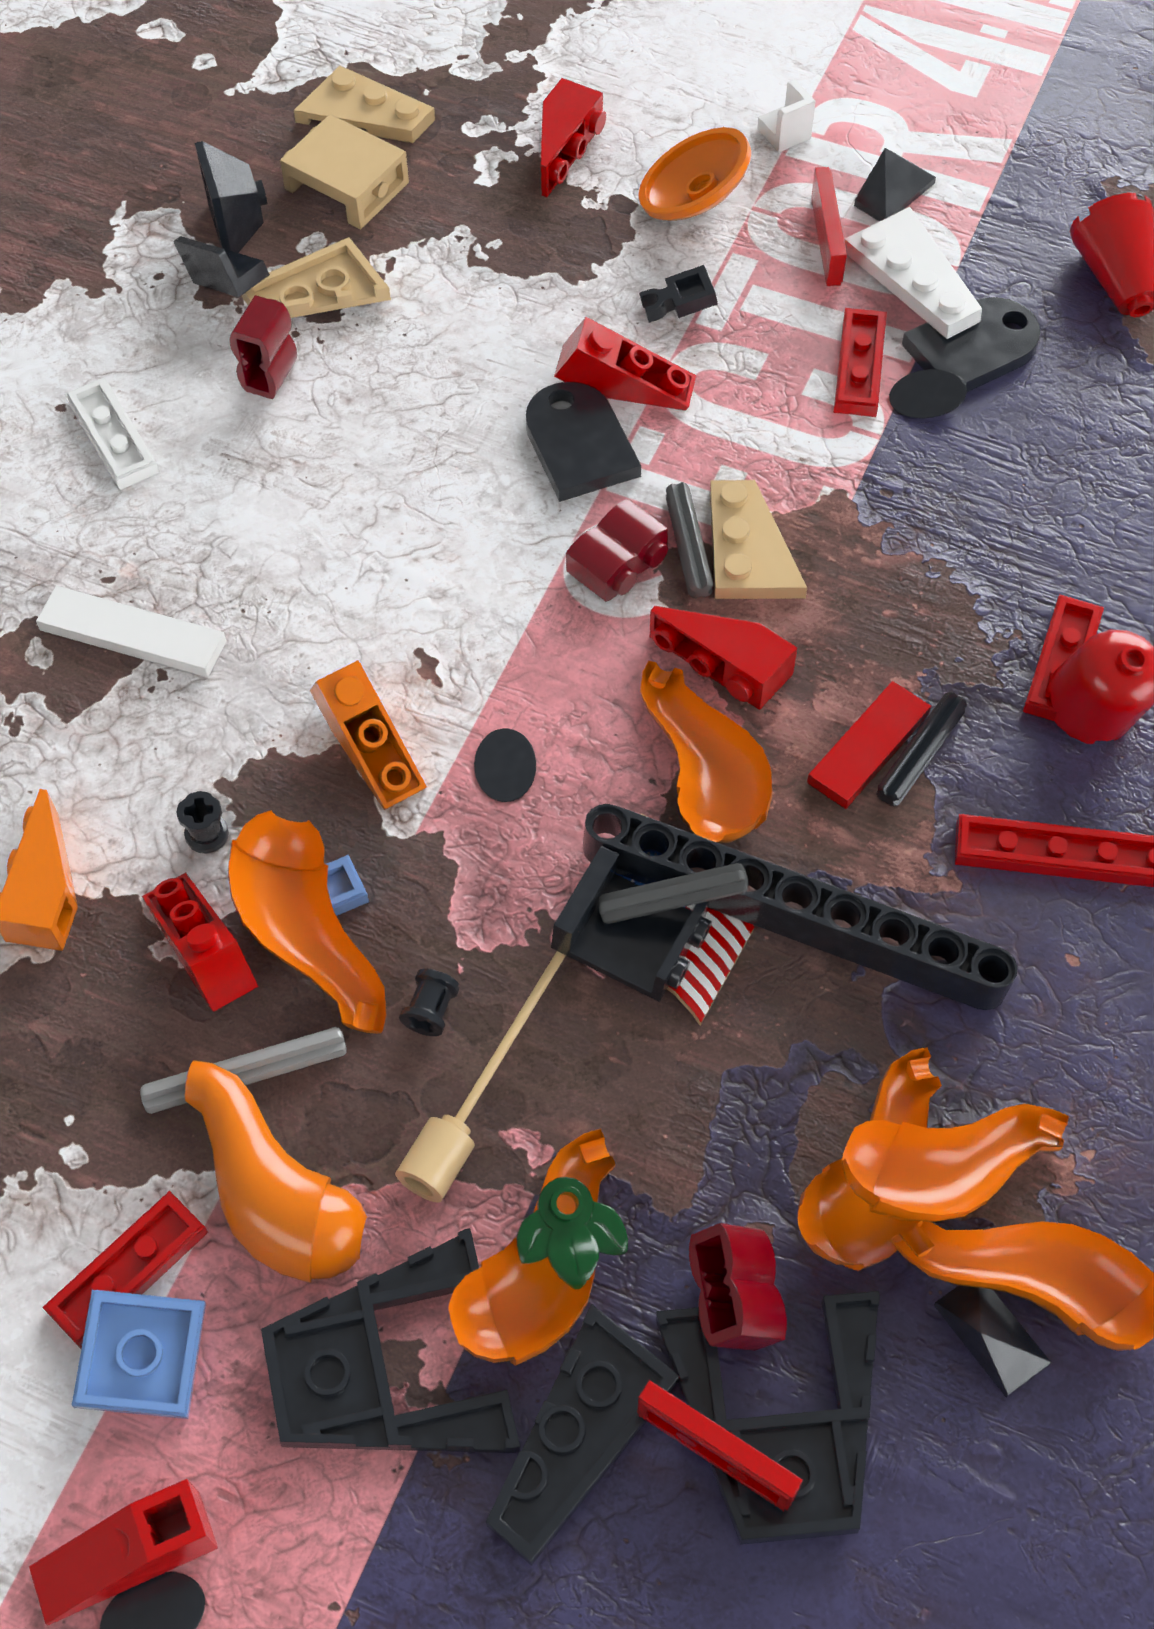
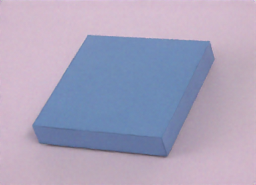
M92 1290L72 1407L188 1419L205 1314V1301Z

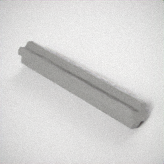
M334 1027L213 1064L237 1075L244 1085H248L344 1056L347 1048L340 1028ZM188 1071L144 1084L141 1087V1100L147 1113L152 1114L187 1103L185 1101V1084Z

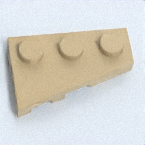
M338 66L294 109L296 123L309 125L311 119L323 121L331 114L358 128L366 129V132L376 137L414 143L435 121L434 107L342 66Z
M350 237L269 272L270 275L242 295L247 305L250 304L255 295L282 302L291 318L391 300L388 285Z
M711 480L710 507L715 599L806 598L807 586L756 481Z

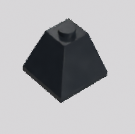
M203 141L196 142L194 144L206 198L220 246L223 249L239 253L264 223L261 206L267 205V198L262 180L254 181L249 164Z

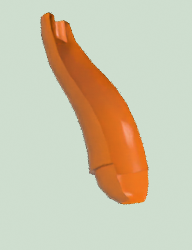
M648 660L642 671L640 693L648 712L671 740L678 756L680 773L676 787L678 805L683 822L694 834L717 843H729L744 837L766 821L772 800L771 767L763 748L747 730L706 704L685 685L682 669L674 668L670 672L664 671L658 666L657 662Z
M272 810L256 815L243 826L237 840H232L228 865L231 899L243 926L261 946L286 964L309 977L338 1004L342 1023L345 1026L366 1033H382L386 1019L385 987L374 967L344 932L333 911L327 889L328 865L324 864L325 847L319 831L309 820L307 822L288 821L276 816Z
M928 1047L912 1050L889 1065L879 1085L870 1121L886 1120L900 1125L902 1122L927 1128L929 1099L942 1086L939 1077L933 1076L929 1070L928 1063L931 1055ZM842 1158L827 1165L821 1174L815 1176L801 1194L798 1205L799 1230L811 1250L836 1265H843L856 1271L882 1262L893 1255L897 1248L891 1242V1238L899 1233L902 1236L907 1234L917 1223L921 1222L898 1220L870 1212L869 1204L854 1193L845 1179Z
M193 1060L189 1067L185 1084V1101L203 1115L213 1149L220 1204L232 1234L256 1260L281 1275L311 1283L312 1279L332 1278L349 1270L360 1259L362 1235L366 1218H368L362 1204L348 1190L330 1184V1177L306 1169L286 1153L273 1137L253 1095L237 1075L213 1063Z
M1020 1104L1004 1108L972 1124L953 1128H925L902 1122L900 1125L886 1120L866 1121L854 1128L842 1156L845 1179L854 1193L869 1204L870 1212L898 1220L925 1222L964 1217L985 1205L1006 1183L1014 1171L1038 1151H1060L1063 1148L1064 1139H1062V1135L1068 1124L1069 1116L1050 1108Z
M597 1129L584 1133L561 1148L547 1171L542 1189L556 1178L570 1177L582 1182L590 1191L593 1201L597 1202L600 1182L616 1166L613 1156H610L607 1151L602 1130ZM561 1195L557 1198V1207L562 1213H574L576 1205L573 1198L568 1195ZM536 1203L534 1212H535L536 1210H538V1208H537V1203ZM516 1236L504 1250L482 1261L481 1268L466 1275L454 1289L449 1303V1313L459 1344L476 1358L493 1363L510 1361L515 1366L545 1352L571 1330L587 1306L595 1277V1270L581 1289L574 1290L558 1277L548 1257L539 1262L522 1264L518 1255Z
M921 1221L907 1234L902 1236L899 1233L891 1238V1242L901 1255L930 1277L956 1285L1007 1292L1031 1301L1057 1316L1077 1336L1086 1335L1099 1346L1116 1351L1135 1350L1154 1338V1273L1132 1252L1102 1234L1073 1224L1054 1222L1015 1224L986 1230H945L932 1222Z

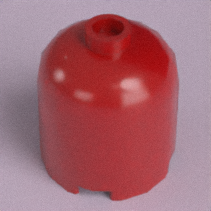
M1110 629L1090 637L1050 675L1046 696L1048 698L1051 697V704L1057 714L1053 718L1055 723L1070 737L1086 744H1093L1095 741H1110L1112 739L1115 741L1120 739L1154 705V646L1144 637L1128 630Z

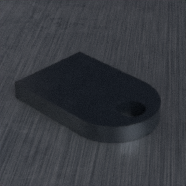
M999 297L978 299L976 301L982 308L981 322L948 339L927 322L905 332L902 346L923 370L940 369L960 376L966 383L967 392L1024 366L1034 356L1040 337V326L1036 317L1025 306L1013 300ZM1014 323L1021 326L1023 329L1012 330L1007 328L1004 324Z
M561 382L543 388L532 397L526 409L527 435L559 502L641 477L642 465L609 401L600 391L583 383ZM558 401H565L571 404L566 409H556L551 405Z

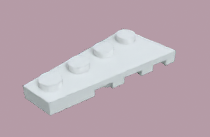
M910 207L845 238L847 255L946 339L981 322V306Z

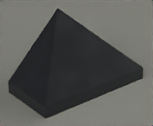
M884 148L855 198L854 206L880 222L909 206L935 184L936 177L906 158Z
M958 1285L935 1302V1308L1006 1398L1051 1364V1361L994 1290Z

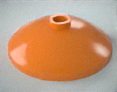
M713 128L694 134L670 148L651 166L641 182L638 196L645 212L656 219L677 221L703 214L719 205L738 186L747 171L751 159V147L745 135L734 128Z

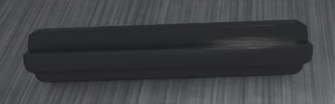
M947 692L943 695L878 785L876 795L881 801L886 802L892 807L902 802L965 713L967 702L963 697L958 696L954 692Z

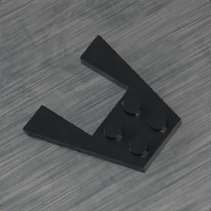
M470 1228L458 1232L457 1237L435 1248L429 1246L407 1257L406 1262L379 1275L374 1273L358 1281L357 1286L330 1299L327 1296L261 1329L281 1447L486 1453L519 1452L520 1444L507 1390L399 1415L394 1414L374 1311L453 1294L454 1289L466 1275L479 1269Z
M879 1291L823 1296L821 1304L838 1409L737 1419L726 1418L718 1348L710 1346L704 1336L699 1318V1307L656 1311V1324L674 1371L679 1375V1384L687 1405L803 1479L800 1489L788 1511H783L710 1463L740 1545L857 1534L859 1532L867 1454V1429L871 1407L872 1370L875 1360L877 1336L876 1323L880 1301Z

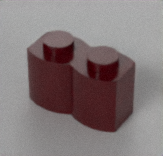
M257 295L253 297L233 329L229 341L231 350L239 361L236 373L243 389L255 395L274 399L296 362L297 348L289 335L292 322L285 305L275 299H267Z
M629 499L623 500L614 506L597 526L587 530L569 547L566 552V571L605 602L610 601L618 594L621 596L625 595L634 586L637 574L642 573L649 567L655 568L666 557L668 552V528Z
M719 1223L692 1234L689 1243V1261L695 1282L701 1289L699 1318L702 1331L710 1346L755 1351L785 1340L787 1330L786 1310L781 1294L774 1285L776 1260L771 1241L765 1231Z

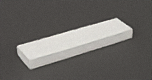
M55 586L36 620L41 631L207 678L226 643V637L222 631L60 586Z

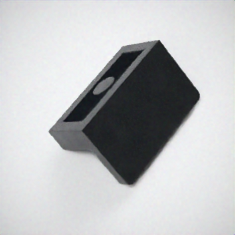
M182 236L173 241L194 284L240 297L270 275L263 260Z

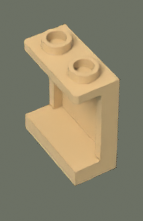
M331 114L317 126L313 127L309 134L295 147L287 151L280 160L286 190L293 193L302 184H305L345 204L348 223L360 230L409 183L406 151Z

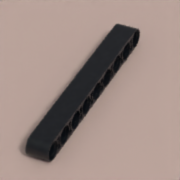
M598 805L592 808L586 815L583 852L589 862H592L599 848L603 846L619 854L617 874L643 884L696 873L691 870V868L695 867L710 870L740 863L747 874L748 886H751L756 891H746L745 893L711 900L708 908L976 1009L991 1010L1001 1005L1017 976L1018 966L1014 957L1008 951L993 944L616 805ZM608 833L615 837L606 839L601 838L598 834ZM653 850L662 855L651 856L644 853V851ZM785 903H797L800 906H802L803 909H792ZM833 920L845 921L851 927H840ZM882 938H891L897 941L900 946L889 945ZM931 956H939L945 959L948 964H940L934 961ZM980 974H988L998 983L988 982Z

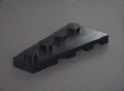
M593 1304L589 1307L573 1346L570 1347L560 1367V1373L534 1421L535 1424L522 1451L519 1452L486 1520L487 1527L531 1566L647 1422L638 1416L637 1410L638 1397L649 1380L669 1393L679 1382L678 1374Z

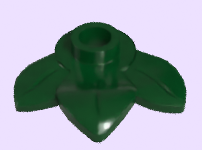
M570 1177L556 1178L542 1189L537 1202L538 1210L521 1223L517 1234V1250L522 1264L539 1262L548 1257L558 1277L574 1290L581 1289L590 1279L597 1265L599 1253L615 1256L624 1255L628 1250L627 1232L620 1216L610 1206L593 1201L588 1188L579 1180ZM561 1195H568L573 1198L576 1205L574 1213H562L557 1207V1198Z

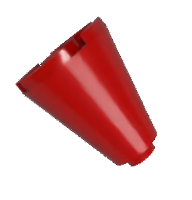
M1128 192L1113 195L1088 207L1090 215L1081 222L1077 216L1071 225L1070 234L1073 244L1118 311L1123 315H1130L1134 318L1141 317L1154 309V208L1150 198L1147 196L1144 197V200H1139L1136 193Z

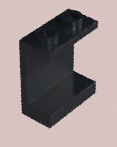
M601 846L554 923L551 948L660 1002L669 986L674 989L679 987L690 964V961L684 959L691 945L699 949L710 930L712 921L705 918L710 901L696 904L692 911L685 907H680L611 924L604 923L598 907L599 897L602 894L640 885L617 875L616 869L619 854Z

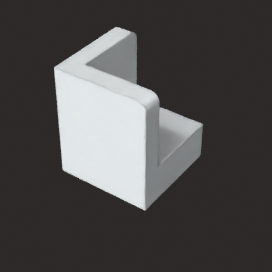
M796 79L787 82L785 106L759 116L757 129L778 153L810 140L812 137L816 101Z

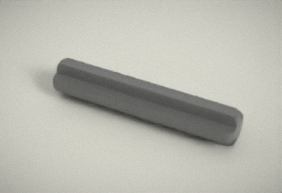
M684 482L679 484L672 483L666 488V501L688 594L695 599L701 596L707 597L712 593L713 582L690 488Z
M735 863L602 894L599 897V912L603 922L611 924L745 893L748 890L747 874L742 864Z

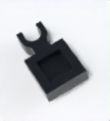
M704 265L665 278L666 288H652L639 293L649 323L663 318L668 312L673 310L676 311L678 318L718 305L716 292Z

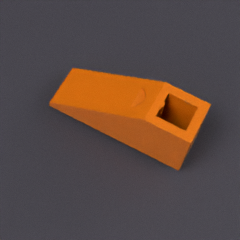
M359 660L314 683L310 692L327 724L384 810L427 788Z
M39 789L34 806H29L23 818L24 833L18 849H13L8 858V877L2 892H0V934L5 942L63 951L78 905L58 812L48 791Z

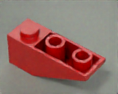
M561 78L544 99L541 141L542 196L548 197L557 184L563 183L568 169L576 159L583 157L587 145L594 135H599L602 132L606 122V112L603 111V92Z
M588 317L583 319L563 344L554 377L563 382H577L589 385L600 391L608 399L685 411L689 408L696 380L695 374Z
M654 606L650 611L649 637L653 639L660 649L669 653L673 652L688 662L699 675L712 678L727 688L728 692L735 699L741 702H748L758 710L763 708L794 673L797 647L760 623Z
M186 872L176 878L162 881L154 890L142 896L194 985L213 1012L259 987L236 939Z
M185 1479L125 1506L29 1566L44 1621L48 1626L218 1549L201 1495L192 1483Z

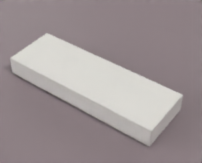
M105 377L65 393L68 404L119 490L159 474L156 461Z

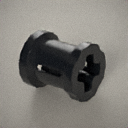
M197 791L188 794L178 804L176 811L180 825L185 827L184 836L186 843L192 850L198 853L207 854L215 852L223 847L229 835L227 823L222 818L220 802L208 792Z
M429 968L420 969L415 977L417 988L410 1005L402 1008L399 1020L407 1028L419 1034L440 1036L445 1027V1023L442 1020L450 999L457 997L459 983L446 973Z

